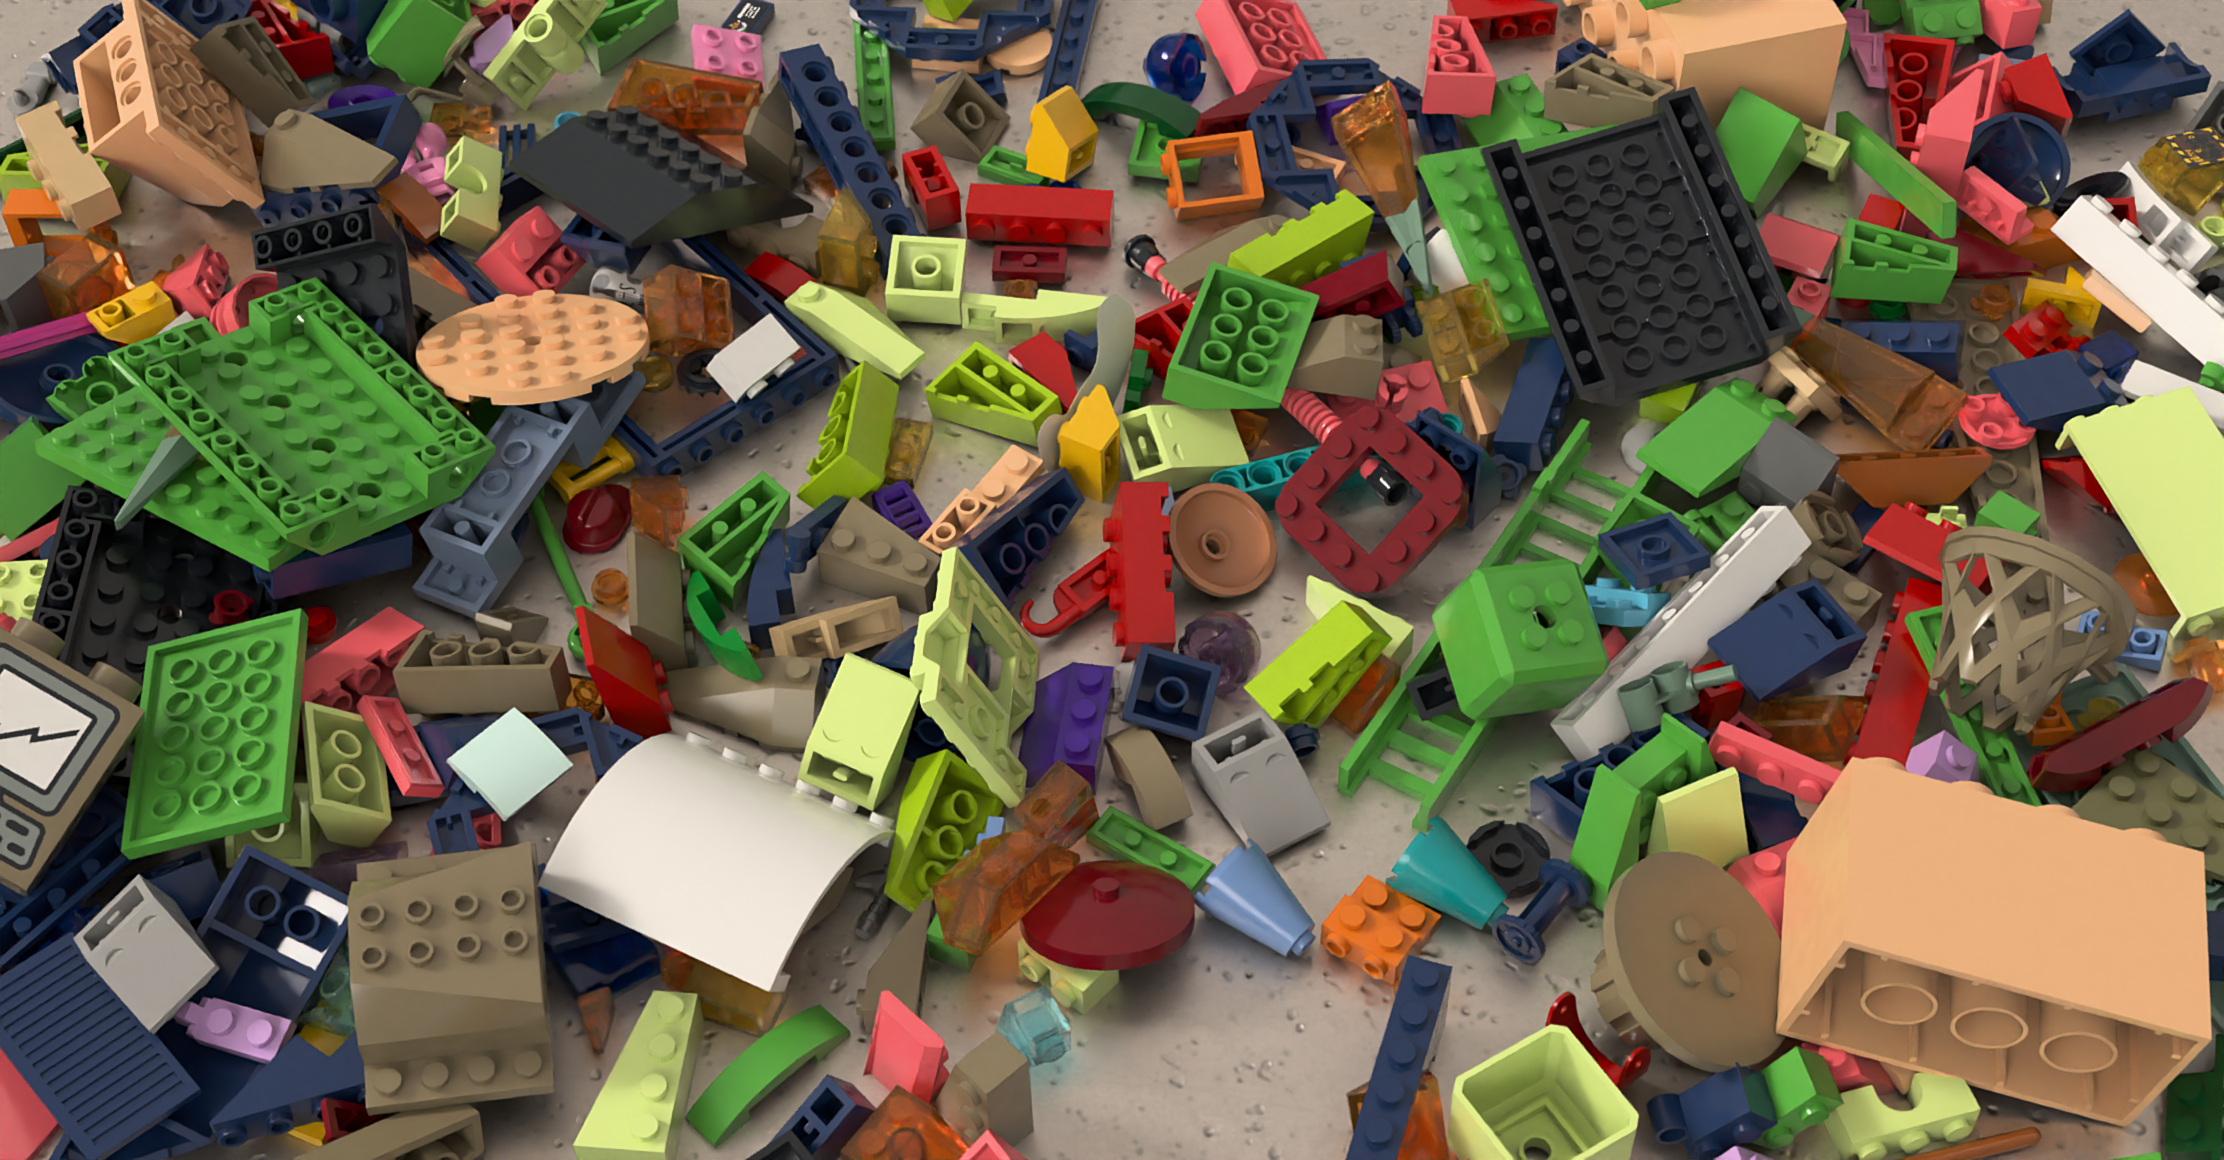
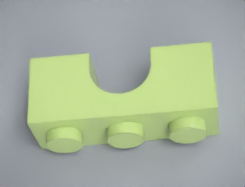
M463 135L446 156L444 183L454 186L458 190L442 208L440 236L477 252H480L489 241L496 239L501 228V222L498 221V213L503 200V196L500 194V184L504 177V169L501 168L502 152Z
M1920 1072L1914 1074L1906 1096L1912 1110L1897 1111L1887 1107L1878 1098L1873 1086L1870 1085L1840 1093L1844 1104L1830 1112L1829 1117L1824 1123L1842 1160H1881L1887 1154L1902 1150L1905 1153L1918 1152L1929 1143L1946 1139L1948 1142H1956L1964 1139L1973 1131L1981 1108L1965 1079Z

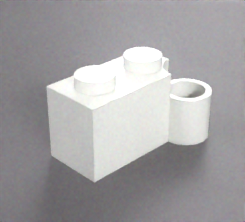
M769 313L717 353L705 369L732 400L737 403L746 395L750 399L757 396L768 386L765 380L772 374L779 378L792 368L795 362L791 358L800 349V346L774 316Z

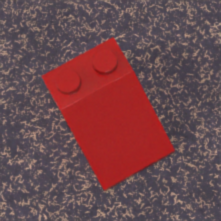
M583 605L576 607L575 611L586 667L613 723L642 736L643 740L672 731L669 714L674 713L675 708L668 689L663 690V685L669 683L662 660L654 661L648 646Z

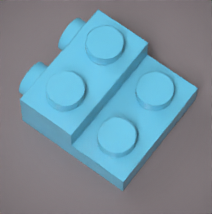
M1597 577L1595 585H1585L1598 624L1620 627L1645 626L1671 600V593L1655 591L1656 585L1636 591L1632 585L1631 588L1621 586V579Z

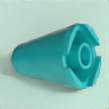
M1438 815L1434 816L1428 822L1434 829L1431 828L1426 835L1421 831L1417 834L1391 870L1397 877L1395 875L1388 877L1385 883L1393 890L1479 930H1483L1487 924L1492 927L1499 916L1508 912L1509 907L1504 904L1508 895L1446 821Z

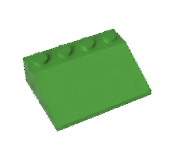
M1211 261L1169 364L1162 398L1198 410L1279 408L1320 295Z

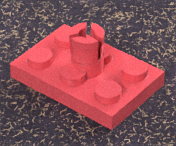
M1431 360L1382 370L1375 400L1321 393L1325 405L1343 421L1366 405L1385 409L1396 415L1404 423L1414 420L1420 411L1423 412L1428 407L1435 408L1440 413H1449Z

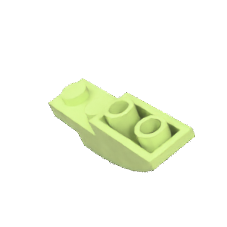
M1040 289L1038 290L1036 300L963 292L960 302L962 329L995 332L996 343L1021 344L1043 331L1055 342L1064 341V334L1069 329L1083 337H1087L1097 329L1098 310L1107 297Z

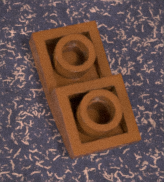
M404 172L376 190L379 201L402 218L404 228L425 244H429L440 236L443 207L409 174Z

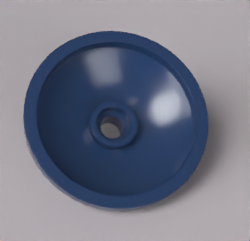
M2004 113L1991 117L1981 123L1972 133L1965 165L2009 117L2013 116L2019 119L2039 162L2034 170L2040 175L2041 182L2050 199V202H2047L2048 204L2038 207L2050 208L2064 192L2070 176V156L2060 134L2044 120L2025 113Z

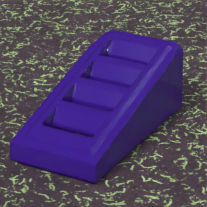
M905 480L896 482L872 494L873 510L901 530L917 524V526L904 531L914 539L923 536L933 524ZM908 512L907 514L895 519V517Z

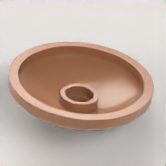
M1206 483L1191 488L1174 503L1168 514L1170 515L1171 531L1168 533L1167 548L1178 571L1193 586L1214 596L1232 598L1252 592L1269 577L1276 561V536L1267 514L1252 497L1230 485ZM1206 545L1213 549L1214 554L1207 549Z

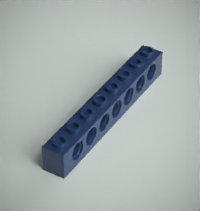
M819 43L780 52L778 78L885 281L888 276L893 235L926 237L924 233L920 234L912 209L905 206L899 184L891 180L886 160L882 155H878L871 132L869 130L865 131L857 106H852L850 103L846 85L842 80H838L831 57L825 56Z

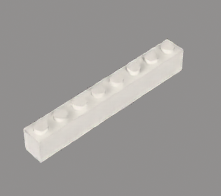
M1761 506L1710 558V568L1698 571L1610 661L1605 673L1574 698L1550 723L1551 727L1577 761L1584 762L1598 755L1599 748L1610 743L1614 745L1620 744L1629 734L1635 732L1629 728L1617 694V689L1620 686L1650 674L1654 669L1675 661H1686L1689 669L1698 667L1697 663L1708 651L1712 650L1708 646L1707 641L1748 614L1750 607L1760 597L1767 595L1775 588V581L1786 570L1791 569L1801 561V554L1812 542L1786 506Z

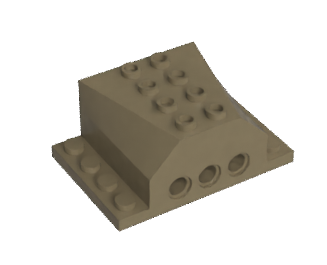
M531 840L511 847L357 864V881L352 882L347 900L349 965L357 1042L365 1070V1097L368 1116L555 1092L540 886H538V856L536 844H531Z

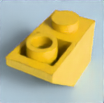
M153 281L139 286L86 313L87 319L106 339L126 344H133L155 336L176 319L172 300Z

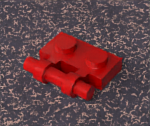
M2047 300L2011 324L2002 334L2026 359L2062 350L2084 353L2088 352V348L2092 345L2091 339L2086 335L2072 337L2068 332L2073 328V325L2065 318L2060 309L2052 306Z

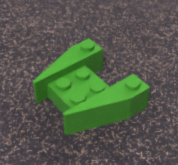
M1667 713L1662 715L1661 732L1613 770H1610L1601 763L1594 775L1569 863L1587 878L1592 888V897L1588 902L1603 913L1612 886L1624 871L1638 862L1639 844H1644L1649 840L1657 798L1718 773L1707 741Z

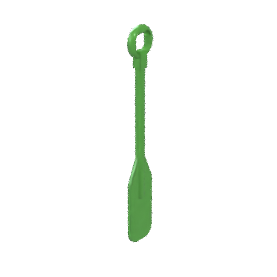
M491 398L475 401L470 406L469 418L472 424L486 437L508 405H492ZM545 482L529 505V509L574 610L577 624L570 630L567 637L568 648L575 657L585 662L575 608L583 605L591 611L593 609L586 600L543 502Z

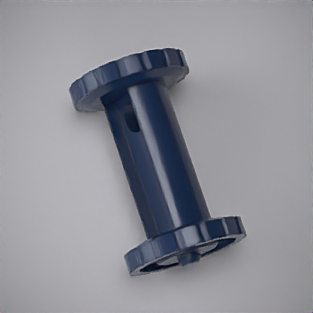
M1552 858L1546 860L1540 867L1539 879L1542 882L1543 888L1518 917L1509 914L1501 915L1492 926V932L1498 944L1512 957L1521 962L1529 964L1539 962L1546 953V945L1541 937L1544 931L1566 905L1580 908L1585 906L1592 897V888L1587 878L1573 865L1561 859Z

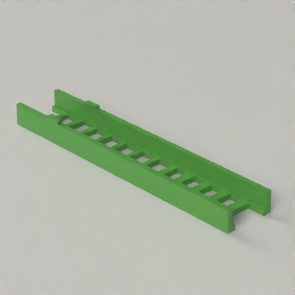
M1581 418L1548 467L1544 468L1535 481L1531 492L1478 568L1514 564L1520 554L1536 561L1566 559L1529 543V540L1539 528L1590 550L1581 565L1576 562L1573 563L1579 567L1584 585H1592L1605 566V562L1593 545L1595 537L1546 517L1541 513L1549 501H1553L1605 524L1630 489L1650 498L1660 483L1662 474L1647 465L1634 486L1629 488L1580 467L1591 452L1593 444L1588 442L1590 421ZM1575 478L1620 498L1613 507V512L1564 492V489L1571 479ZM1533 613L1535 622L1539 624L1537 615ZM1436 629L1339 766L1337 791L1353 798L1369 775L1422 800V803L1420 804L1419 812L1412 821V827L1426 834L1432 827L1428 822L1434 816L1440 815L1505 717L1477 719L1474 725L1471 726L1442 713L1422 722L1405 683L1440 659H1444ZM1409 718L1459 741L1461 744L1454 755L1400 731V728ZM1387 747H1391L1442 771L1436 782L1432 784L1381 760L1380 757Z

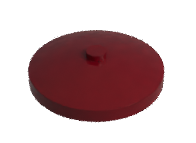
M1090 861L1058 869L1033 883L1024 893L1019 905L1020 931L1023 939L1035 952L1058 964L1086 970H1123L1156 962L1181 948L1194 930L1195 902L1188 887L1180 879L1162 869L1129 861Z

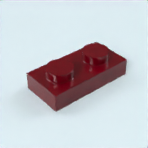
M995 245L992 281L1065 283L1068 258L1067 247Z

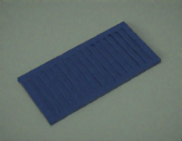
M71 931L0 976V1049L86 1160H104L201 1095L202 1092L158 1036L147 1030L87 962L74 941L75 935Z

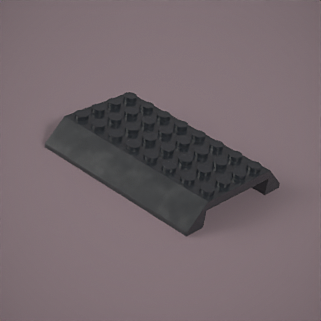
M1695 87L1660 96L1656 115L1522 153L1517 140L1512 139L1480 149L1481 156L1578 399L1615 407L1763 363L1802 333L1801 325Z

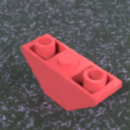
M207 243L166 277L162 291L172 300L174 310L179 316L187 311L194 319L204 316L205 318H210L212 309L222 296L230 273L229 265L223 255L219 252H214Z

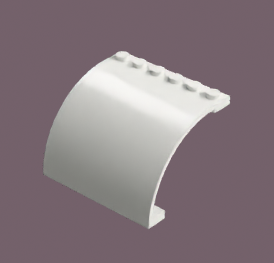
M691 731L688 732L687 737L674 734H660L642 741L621 757L606 772L581 804L559 840L538 886L768 992H784L791 975L783 972L782 969L813 911L838 876L861 852L874 843L887 848L893 847L896 831L893 827L896 821L873 811L870 817L856 812L858 804L837 795H835L833 801L819 795L822 788L798 779L796 785L783 780L784 771L761 763L759 769L746 763L749 756L725 747L723 753L710 748L711 739Z

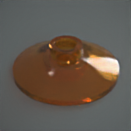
M2142 552L2131 554L2123 558L2116 565L2112 578L2123 587L2136 607L2137 612L2155 617H2167L2179 613Z

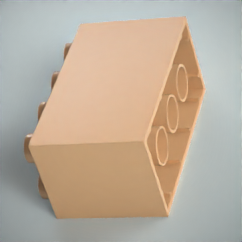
M1563 0L1566 6L1578 5L1582 13L1584 38L1596 47H1601L1603 52L1607 54L1608 60L1652 77L1655 80L1657 79L1676 87V92L1695 87L1714 132L1740 87L1800 118L1801 122L1821 131L1825 129L1847 27V21L1833 0H1681L1679 3L1645 10L1639 0Z
M1852 757L1787 853L1776 1033L1833 1049L1845 1050L1848 1053L1922 1073L1965 1079L1970 1086L2127 1128L2212 1040L2204 852L2168 843L2162 834L2150 829L2133 828L2120 830L2083 820L2076 811L2062 805H2042L2036 807L1995 796L1991 789L1978 782L1957 781L1947 783L1907 772L1901 763L1893 759L1872 757L1863 760Z

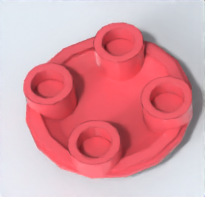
M2000 391L1998 394L1966 396L1962 401L1958 416L1960 425L1971 439L1984 446L1999 450L2017 449L2027 445L2036 434L2037 428L2026 427Z

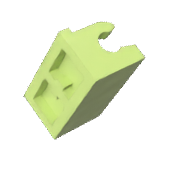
M1802 123L1808 152L1802 161L1827 170L1828 181L1836 183L1838 171L1844 172L1848 166L1850 142Z

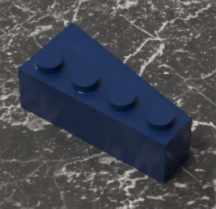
M1066 467L1060 468L1035 478L945 550L957 546L1005 608L1010 611L1016 603L1014 599L1019 591L1026 588L1033 578L1031 576L1038 563L1044 561L1051 551L1049 547L1057 536L1062 535L1085 499Z

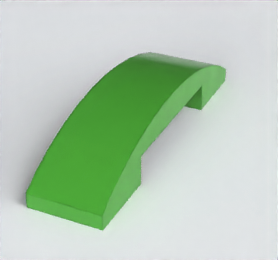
M821 1004L792 1016L763 1035L729 1064L694 1103L685 1116L686 1121L716 1149L750 1121L748 1111L810 1058L814 1059L817 1063L820 1062L851 1035L850 1030Z

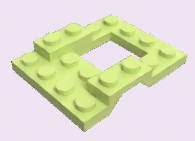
M955 546L942 551L940 570L937 574L936 599L933 602L934 611L919 616L917 635L914 639L915 650L913 663L910 668V678L913 685L922 691L920 703L925 714L932 717L940 726L947 740L954 743L966 757L969 766L979 772L987 782L992 793L997 794L1008 808L1024 804L1027 770L1011 752L1012 734L1034 710L1040 650L958 547ZM971 622L981 633L984 642L988 646H992L1002 659L1000 678L997 681L998 690L990 692L966 663Z

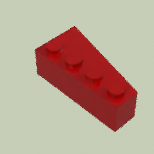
M1883 33L1882 67L1891 145L1893 149L1910 162L1912 151L1920 152L1921 146L1914 145L1919 123L1927 124L1930 109L1948 93L1953 68L1955 40Z
M1120 482L1110 518H1105L1103 521V541L1110 542V553H1107L1106 574L1107 577H1113L1114 587H1111L1109 592L1110 611L1116 612L1117 622L1113 624L1112 640L1113 646L1120 648L1121 662L1135 660L1142 644L1173 652L1176 644L1173 591H1165V588L1168 589L1170 587L1172 576V555H1164L1167 551L1168 533L1171 531L1170 515H1162L1165 500L1169 497L1168 482Z

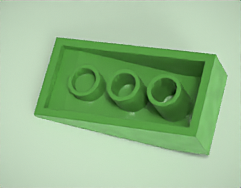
M1735 377L1712 389L1641 447L1635 457L1696 498H1699L1740 476L1746 460L1776 417L1781 418L1794 427L1798 416L1787 410L1780 401L1770 399L1757 391L1750 382Z

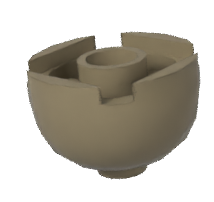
M1812 491L1802 498L1790 512L1812 542L1806 550L1821 556L1839 568H1843L1860 556V553H1857L1863 548L1860 531L1847 511L1839 514L1831 506L1837 502L1835 499L1821 491Z

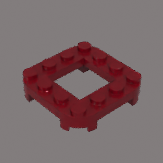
M1366 405L1349 415L1286 482L1280 496L1275 501V509L1286 532L1342 585L1362 599H1378L1389 595L1394 597L1405 589L1402 585L1405 579L1455 526H1458L1460 529L1463 527L1469 517L1466 514L1469 505L1468 484L1464 478L1396 415L1385 409ZM1375 451L1424 496L1382 542L1368 554L1320 508L1365 459Z

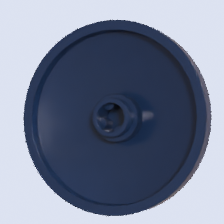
M27 328L19 329V330L13 331V332H11V333H14V332H17V331H21V330H24V329H27ZM91 333L0 360V417L20 426L34 415L49 432L69 423L51 407L45 398L52 395L55 387L63 380H77L82 377V367L88 359L93 356L108 358L109 352L121 347L102 335Z

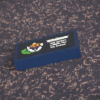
M740 0L720 28L759 35L775 14L774 3L762 0Z

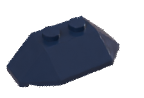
M576 214L561 234V243L596 269L609 265L620 270L628 269L629 274H633L651 248V245L630 249L578 214Z

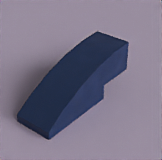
M782 528L774 529L764 544L755 563L749 584L747 613L753 652L772 649L773 644L769 628L781 625L780 616L795 613L789 572L783 569V559L786 551Z

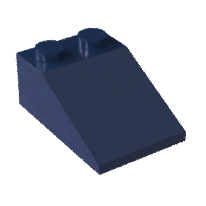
M2062 350L1991 367L1987 371V375L2026 427L2062 433L2063 426L2074 417L2083 415L2086 418L2099 414L2102 410L2112 405L2121 407L2129 404L2122 395L2123 389L2121 386L2110 379L2103 371L2101 360L2087 351L2081 353Z

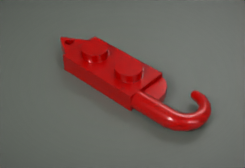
M1110 548L1057 585L1053 593V604L1059 615L1045 624L1034 622L1029 615L1034 601L1032 599L1027 600L1019 612L1020 623L1023 628L1033 636L1051 638L1066 630L1079 619H1085L1109 601L1110 588L1114 587L1113 577H1107L1106 556L1107 553H1110Z

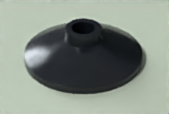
M2110 171L2078 180L2065 188L2060 198L2055 202L2057 208L2067 211L2081 195H2091L2094 197L2097 194L2102 198H2116L2128 186L2127 175L2122 172Z

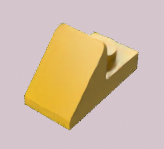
M2068 266L2063 284L2028 277L2020 302L2019 312L2026 315L2047 300L2052 306L2060 309L2071 324L2094 328L2102 303L2082 288L2084 277L2073 267Z

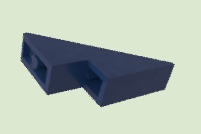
M356 1031L330 1057L295 1035L209 1122L219 1146L222 1148L238 1147L248 1140L270 1134L280 1135L298 1126L316 1121L323 1122L320 1102L324 1098L366 1105L365 1070L358 1047Z

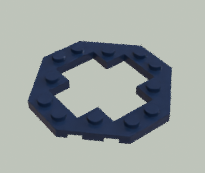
M850 0L849 11L850 17L906 59L964 62L976 61L1051 24L1055 0H1019L1016 11L982 10L978 30L915 27L917 19L916 7L887 6L888 0Z
M1369 58L1301 60L1294 67L1292 74L1285 81L1282 80L1268 95L1264 104L1259 109L1256 108L1249 115L1246 124L1247 131L1252 130L1262 182L1308 211L1320 202L1328 205L1336 201L1335 194L1339 192L1332 168L1298 170L1286 124L1314 123L1317 113L1312 96L1373 94L1380 120L1414 119L1425 155L1460 150L1463 147L1452 114L1421 113L1423 97L1420 96L1421 90L1398 76L1392 79L1379 71L1380 65ZM1417 165L1400 166L1397 177L1402 194L1356 196L1375 211L1369 233L1392 232L1385 218L1390 215L1405 213L1411 202L1416 198L1420 201L1423 219L1435 206Z
M578 707L529 719L565 756L588 750L597 782L601 780L621 757L643 741L642 736L615 724L608 726L593 719L591 713ZM458 777L450 788L451 794L440 809H435L426 822L435 855L480 850L472 819L497 813L479 792L474 794L466 783ZM566 901L545 908L541 907L544 950L553 954L636 931L573 901Z

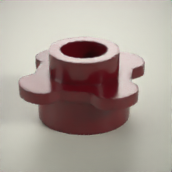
M237 590L224 591L214 597L215 610L209 615V621L217 627L222 625L231 626L250 621L248 616L249 612L253 609L254 600Z

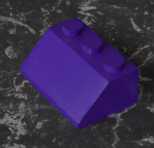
M1073 662L1036 682L1034 710L1026 719L1018 760L1027 770L1025 788L1087 795L1088 790L1089 795V785L1090 795L1096 796L1105 751L1104 737L1108 735L1115 699L1114 667Z

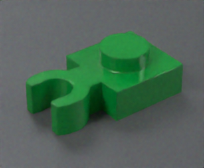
M1133 350L1122 414L1139 409L1142 389L1150 390L1154 367L1146 366L1149 351Z

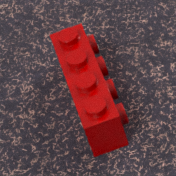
M970 183L965 211L967 239L1110 247L1114 223V190Z

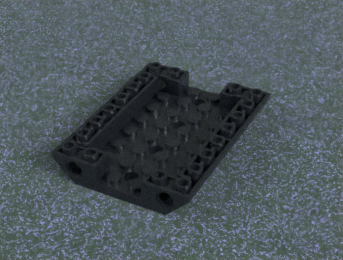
M68 485L32 621L50 630L66 643V646L57 658L58 661L86 677L99 661L119 670L143 687L148 646L227 627L225 625L217 627L209 621V615L215 610L214 597L227 590H237L251 597L254 600L253 609L249 612L248 616L251 621L295 610L299 594L273 600L263 583H257L253 568L249 562L244 563L240 557L165 519L151 517V512L144 508L122 529L117 530L114 520L126 499L107 490ZM179 554H188L194 557V559L189 562H179L174 557ZM165 615H174L180 620L173 624H166L161 622L159 618ZM142 691L133 703L140 707ZM129 750L126 751L105 784L129 787L134 753Z

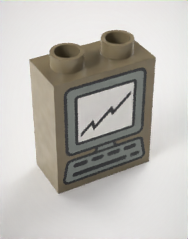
M20 617L10 632L0 627V883L27 897L37 888L145 724V710L133 704L143 688L132 678L99 661L95 664L87 677L57 660L66 646V643L60 637L38 623L25 617Z

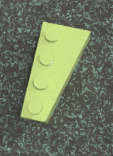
M653 991L573 1144L577 1160L676 1159L704 1025L698 994Z

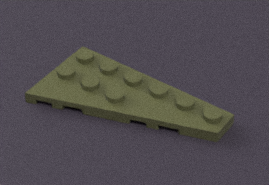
M2136 747L2133 748L2125 756L2126 760L2110 770L2071 808L2083 820L2120 830L2133 828L2150 829L2162 834L2168 843L2204 852L2205 881L2211 883L2214 878L2224 882V800L2148 748L2142 751H2138Z

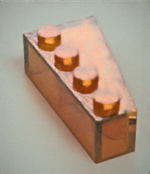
M632 57L607 106V111H615L619 106H633L639 111L681 127L695 135H742L753 106H761L759 97L764 93L762 81Z

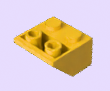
M1066 85L1036 103L1030 114V123L1033 126L1031 138L1028 140L1025 148V156L1028 158L1026 171L1064 183L1094 163L1099 129L1071 86Z
M1097 384L1088 397L1084 396L1081 399L1077 412L1069 422L1065 421L1060 427L1057 436V442L1060 443L1058 467L1059 469L1066 467L1082 495L1103 503L1121 478L1120 425L1105 386Z

